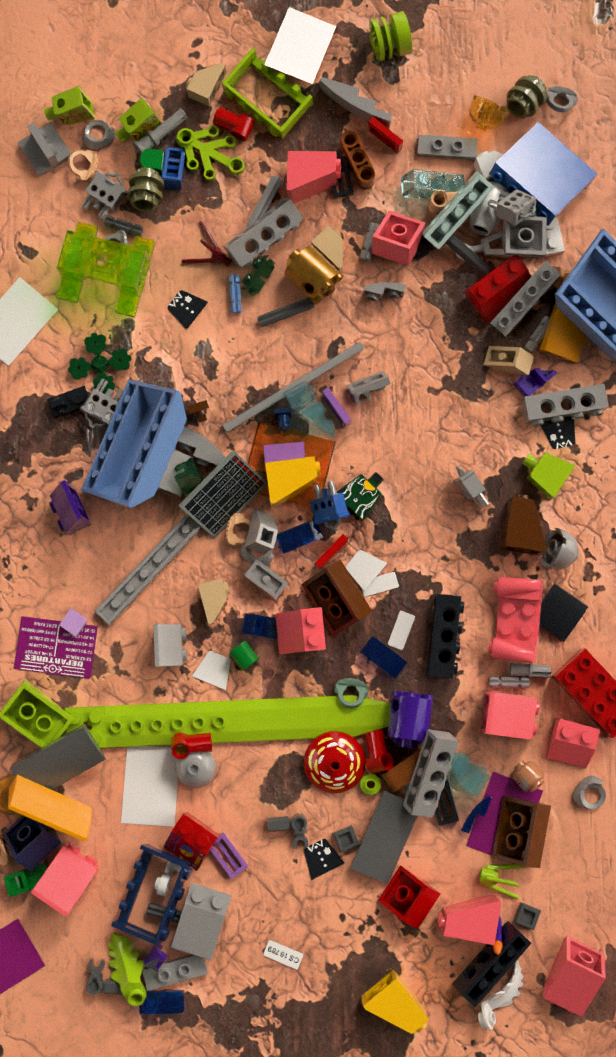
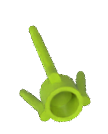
M487 864V868L481 867L479 884H483L485 888H490L509 897L519 899L518 895L495 886L497 883L518 887L519 884L498 878V872H494V870L528 867L517 864Z

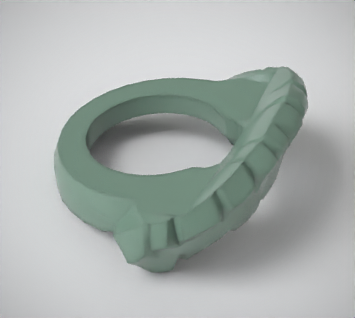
M355 678L340 679L334 687V692L338 695V701L346 708L360 706L364 701V697L368 696L369 691L367 689L368 686L363 681ZM347 687L356 688L359 693V699L356 702L349 703L344 700L343 692Z

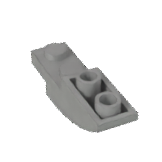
M184 426L177 441L181 445L180 448L188 452L195 450L193 457L197 460L196 463L205 467L208 464L217 467L225 459L223 453L204 436Z

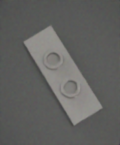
M419 135L417 156L475 160L477 157L478 139Z
M188 955L164 962L157 972L147 967L142 971L147 991L202 976L209 972L205 958L196 955Z

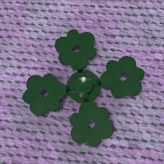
M92 333L91 337L85 338L84 344L87 346V352L93 353L96 357L92 359L91 365L85 362L83 357L79 359L72 358L69 362L68 372L72 374L73 379L79 380L81 377L86 378L88 371L92 368L93 371L99 373L97 378L93 379V384L95 385L93 389L97 388L101 379H105L108 382L102 392L105 394L108 388L113 391L115 389L113 377L107 376L104 373L107 371L109 364L114 366L116 371L121 369L127 370L130 367L129 362L132 360V357L128 355L127 350L124 348L113 351L112 357L109 360L104 356H99L102 350L107 348L105 344L106 337L102 334Z

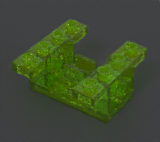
M78 222L75 232L67 230L56 269L62 277L57 295L58 299L78 304L83 282L89 278L117 285L120 294L115 312L135 318L156 244L155 240L135 236L133 246L98 238L96 237L98 232L97 226ZM98 261H102V262H106V263L103 264V265H99V264H98Z

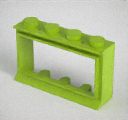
M252 47L222 82L223 93L230 100L235 99L243 111H249L253 114V118L262 125L264 123L273 136H279L284 139V136L308 108L313 106V97L310 94L308 97L304 96L297 84L292 86L286 81L284 73L281 71L277 73L271 67L266 66L265 62L267 59L262 61L258 58L256 50ZM252 65L300 104L282 127L278 126L233 88Z

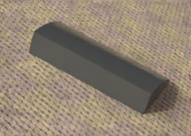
M84 723L12 764L10 770L15 777L19 775L53 790L106 760Z
M383 789L352 860L351 869L381 882L389 883L417 819L416 815H411L403 806V798Z

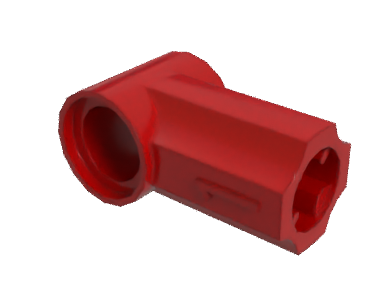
M221 107L217 109L213 119V125L231 132L235 138L241 141L247 140L255 124V121L244 114L238 116Z
M383 730L365 733L369 756L366 759L367 770L371 774H376L392 769L394 764L393 758L386 751Z
M176 733L171 738L172 755L177 759H185L191 752H213L211 733L195 735Z

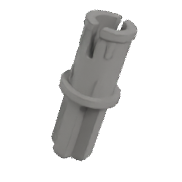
M510 663L509 674L510 676H526L529 679L531 677L549 678L551 676V666L532 665V663Z

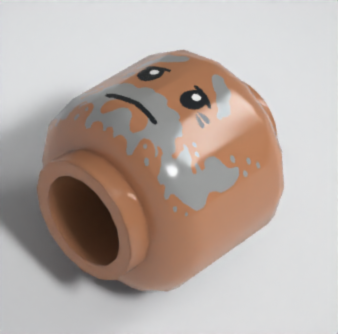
M523 760L514 767L516 772L513 775V779L523 791L530 790V792H533L544 783L542 780L544 773L535 762L529 761L525 763Z

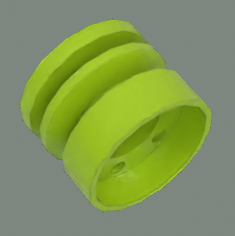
M403 11L390 14L388 25L383 16L379 17V24L376 18L369 20L370 43L378 62L384 61L385 55L387 59H391L393 49L398 57L412 53L410 27Z

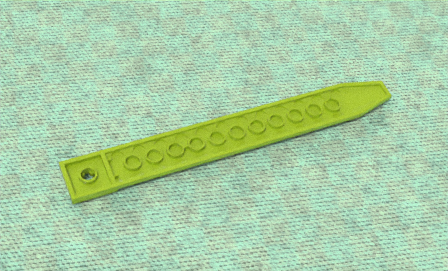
M344 695L343 698L345 701L353 703L359 699V696ZM338 696L70 707L65 708V711L74 720L65 730V734L83 725L84 722H88V725L92 726V729L89 731L99 748L171 745V738L179 732L187 735L211 733L212 743L312 739L330 731H340L355 737L388 727L391 703L364 698L360 706L346 708L340 704Z

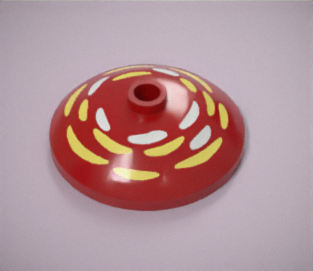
M330 731L320 734L311 741L304 755V769L309 781L316 788L327 793H342L350 790L361 780L365 771L366 760L361 745L355 738L344 732ZM333 762H338L339 766L337 768H332L331 764Z

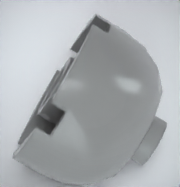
M554 528L555 531H550L545 537L547 552L543 554V558L540 557V561L545 567L561 570L568 568L577 560L579 555L578 543L571 533Z
M191 752L185 759H177L175 771L178 779L184 785L190 788H200L213 780L216 774L217 763L211 752Z

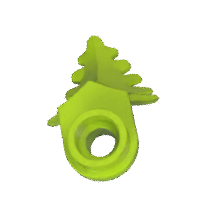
M113 932L111 934L112 937L109 939L111 944L108 945L112 951H109L108 955L115 958L109 962V966L116 970L111 973V979L120 985L123 996L131 1006H139L146 998V990L140 980L142 971L145 968L144 960L137 961L140 956V950L131 951L135 946L134 942L127 944L129 941L128 937L123 938V934L118 935L116 932Z

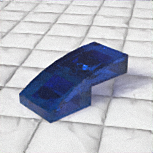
M311 520L277 534L276 538L282 553L285 554L323 538L318 524H314V520Z
M245 613L242 633L278 639L276 618Z
M374 636L369 639L360 651L395 679L407 664V661Z
M487 795L475 805L464 821L461 831L469 834L476 814L485 817L492 796Z
M146 990V998L139 1005V1013L172 1014L185 1012L184 990Z

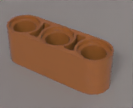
M351 130L345 131L341 136V150L346 157V161L358 186L362 189H370L374 185L375 170L358 134ZM348 140H352L354 144L347 145L345 142ZM359 157L363 161L357 163L354 162L353 159ZM369 175L371 179L363 180L361 176Z
M422 746L393 765L392 769L381 774L392 792L399 790L411 781Z

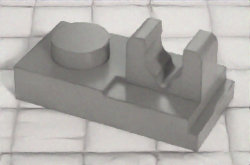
M382 371L348 384L347 388L353 395L354 401L360 404V394H364L366 399L370 400L369 391L383 390L391 383L387 374Z
M257 559L254 560L244 574L245 577L275 599L278 598L288 584L287 581Z

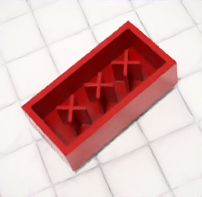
M586 648L580 649L551 677L607 737L614 738L616 736V680Z

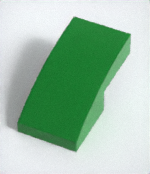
M46 861L39 863L31 871L25 868L4 876L3 879L9 897L33 889L48 868Z

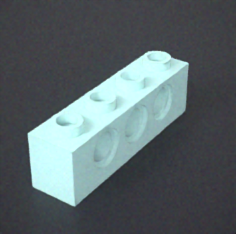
M476 171L423 231L424 237L436 248L440 249L494 188L493 185Z

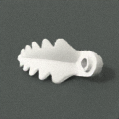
M518 960L514 963L513 973L508 983L481 1003L482 1011H479L478 1018L482 1029L492 1030L496 1024L495 1014L492 1010L498 1007L509 1006L513 1004V997L520 996L518 988L523 986L521 980L524 976L521 974L522 968Z

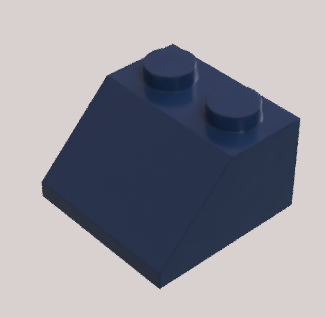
M24 815L2 834L14 860L29 871L35 868L62 843L54 828Z

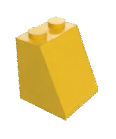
M315 456L265 463L271 508H277L317 483V477H321L319 461L315 462Z
M394 969L361 996L365 1010L411 1034L415 1031L420 1032L427 1026L426 1022L429 1019L426 1010Z

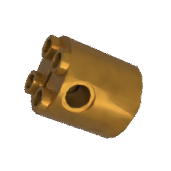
M309 245L302 251L299 249L294 250L287 259V267L284 272L285 276L315 305H318L323 300L324 295L330 296L336 289L334 285L339 283L344 277L312 245Z

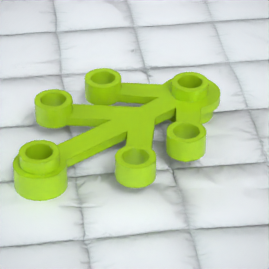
M214 125L208 127V129L196 132L184 128L177 133L176 141L180 147L185 148L188 159L187 167L191 172H196L199 169L198 160L194 158L193 148L200 151L206 181L212 182L216 178V173L212 169L209 157L227 166L233 175H241L244 172L245 166L241 158L235 157L230 159L215 150L223 147L233 149L236 146L234 136L228 135L223 139L207 143L198 141L206 137L217 139L219 137V129ZM215 130L217 133L211 135L210 131ZM189 137L190 139L189 141L185 142L183 141V138ZM228 140L234 141L232 144L226 143ZM191 163L197 164L194 168L190 167ZM234 166H240V169L237 171L233 168ZM212 172L213 176L207 177V173Z

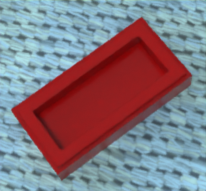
M372 117L368 121V131L394 152L399 153L403 147V140L376 118Z
M342 534L315 562V565L322 569L348 542V538Z

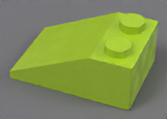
M26 679L22 681L0 710V718L41 748L60 738L74 720L73 717Z

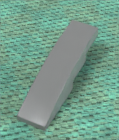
M321 77L320 89L336 103L366 121L374 117L388 129L390 128L393 114L375 109L376 101L359 96V88Z

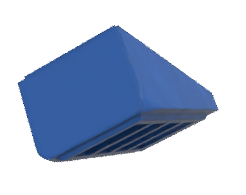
M166 147L162 171L163 189L181 190L186 155L185 149ZM170 156L180 157V159H174V158H169V157H170Z

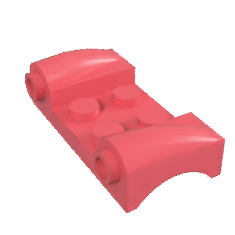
M499 577V581H495L494 592L498 593L499 597L496 638H494L493 642L489 643L488 649L493 659L536 663L543 591L542 580Z

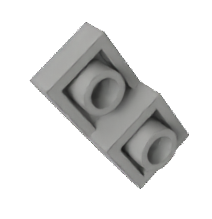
M393 282L370 284L364 286L363 296H366L371 301L382 300L384 293L391 298H403L406 284Z

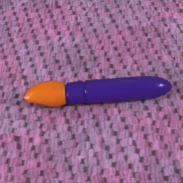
M500 916L495 945H493V951L497 955L500 954L503 946Z

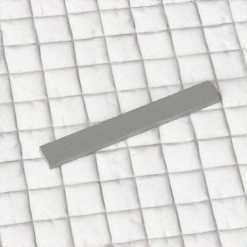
M362 343L354 344L222 425L223 429L229 432L362 351L364 348Z
M186 514L94 612L110 626L202 527Z

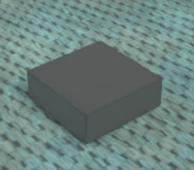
M352 825L333 832L340 853L360 845Z
M520 902L513 922L534 930L541 910Z

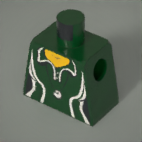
M377 472L369 479L360 474L339 489L337 494L343 493L346 507L363 522L382 494L377 487L384 479Z

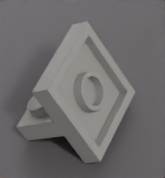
M34 122L27 126L31 135L19 141L18 144L39 177L68 160L71 152L51 122L40 128H37Z

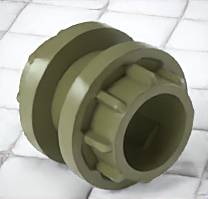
M534 75L520 77L515 86L507 92L506 101L509 111L519 118L533 116L537 112L538 107L542 106L546 101V85L539 77Z
M139 168L135 173L131 174L129 178L130 188L127 193L128 200L137 210L153 211L156 206L162 203L163 195L161 191L164 188V180L152 168Z

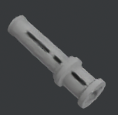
M181 108L178 109L177 112L154 130H147L146 135L141 139L133 141V145L141 155L145 149L157 147L162 138L187 120L188 117L184 116L186 115Z

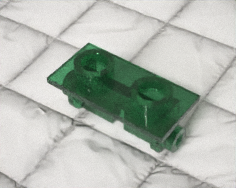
M269 255L258 256L252 264L254 268L251 273H247L242 280L241 290L249 289L248 293L252 296L259 294L265 284L260 279V276L268 279L275 268L273 260H266Z

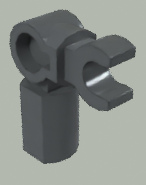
M295 814L292 818H288V816L268 818V832L287 831L289 828H292L293 834H296L293 838L294 849H297V841L303 840L305 848H308V839L304 835L307 833V820L303 814Z
M91 958L88 964L91 973H89L86 985L88 993L96 995L100 991H104V994L123 995L117 982L112 979L103 981L101 971L105 967V959H102L100 966L96 967L93 963L94 958Z

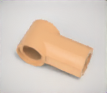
M437 190L433 192L428 203L429 210L434 214H439L458 191L445 192ZM439 199L443 204L437 205L434 200Z

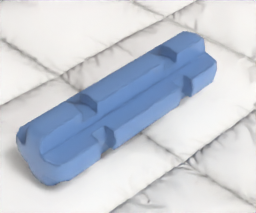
M233 274L229 275L230 302L232 303L231 313L239 314L242 312L240 304V276Z

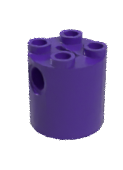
M393 691L387 736L391 737L401 747L415 748L423 743L427 730L430 729L433 695Z

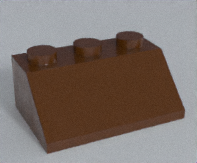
M341 560L327 566L301 584L315 608L322 607L323 621L333 636L373 612Z
M503 795L492 857L523 867L540 868L551 805Z

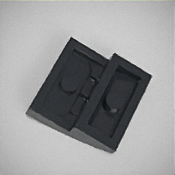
M554 583L541 602L540 626L564 642L582 618L588 606Z

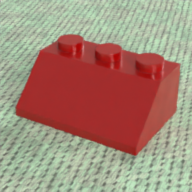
M511 255L463 292L486 324H488L501 312L531 276L519 255Z

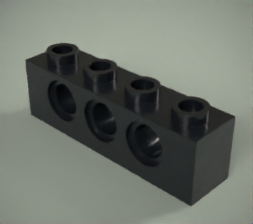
M435 594L427 676L453 679V675H457L458 663L455 662V655L460 652V642H457V636L462 632V622H459L460 613L463 614L464 601H461L462 596ZM449 610L453 613V620L451 622L444 620V611ZM443 631L450 632L451 640L449 642L442 641L441 633ZM442 651H446L449 654V660L446 663H442L439 660V653Z
M507 921L502 926L503 946L500 954H495L493 945L486 944L452 985L468 1002L476 1007L532 943Z

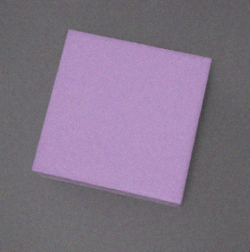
M71 608L59 625L77 637L88 622V619Z

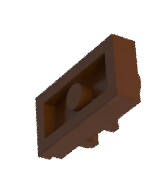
M207 400L187 406L189 414H194L195 417H198L199 422L207 420L205 415L207 413L206 409L209 408Z

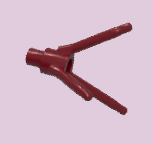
M200 221L199 224L213 247L203 239L200 242L213 254L211 258L183 259L182 263L217 262L220 265L223 263L229 267L232 260L226 257L227 254L222 252L203 221Z

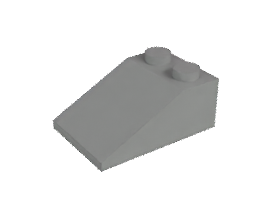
M191 883L171 948L212 960L231 895Z

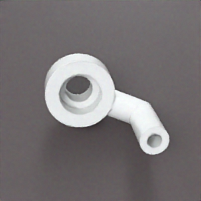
M170 861L167 863L162 877H157L154 889L157 890V895L166 896L173 870L180 872L182 866Z

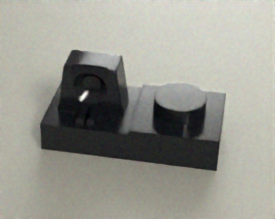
M82 386L48 398L47 401L53 418L56 419L80 410V407L85 404L89 396L86 387Z

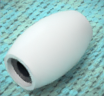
M490 182L494 188L470 214L469 228L473 232L484 236L490 235L501 220V218L496 217L497 210L487 205L488 201L492 199L498 202L500 192L502 190L507 192L504 186L495 182Z

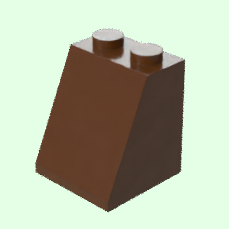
M516 494V497L510 498L506 504L499 549L540 556L547 552V546L534 500L528 499L527 495Z

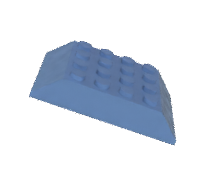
M601 229L555 293L557 308L609 358L616 361V241L605 229Z
M128 379L81 491L129 508L155 495L187 420L180 391Z

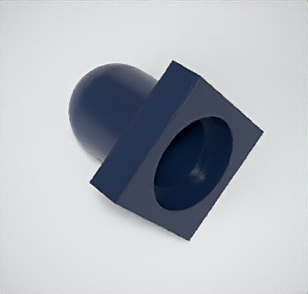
M291 408L275 409V420L278 422L279 430L287 431L290 427Z

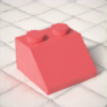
M388 211L372 237V254L409 266L417 252L426 223Z
M555 718L546 758L586 769L596 750L600 729Z

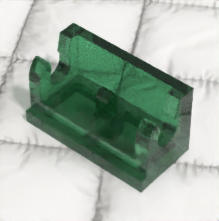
M192 457L174 468L176 472L185 469L184 472L174 476L185 497L204 480Z

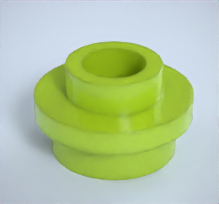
M366 774L361 779L360 786L364 793L373 795L380 790L381 781L375 774ZM368 781H374L375 785L373 788L367 787Z

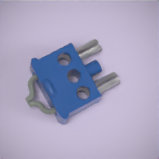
M328 481V488L322 490L319 484L314 485L313 489L316 499L310 501L315 519L314 524L324 523L327 528L335 531L341 523V518L349 517L350 515L347 511L343 493L337 494L334 481ZM338 519V523L334 527L327 524L329 521Z

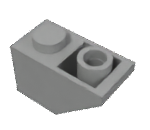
M254 509L245 543L246 548L261 554L274 549L278 529L272 515Z

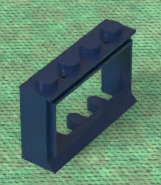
M143 844L140 847L141 850H144L141 859L137 860L134 864V869H136L134 878L126 886V889L129 890L126 899L119 904V909L121 910L119 918L113 921L111 926L158 945L163 941L165 942L169 935L170 929H168V926L177 914L175 907L178 900L180 901L184 895L185 889L183 886L185 880H188L191 876L192 868L190 867L192 862L155 848L150 844ZM153 855L182 866L157 934L128 922Z

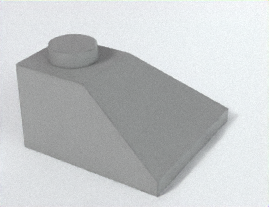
M527 217L515 226L504 220L502 225V246L505 255L546 257V217Z

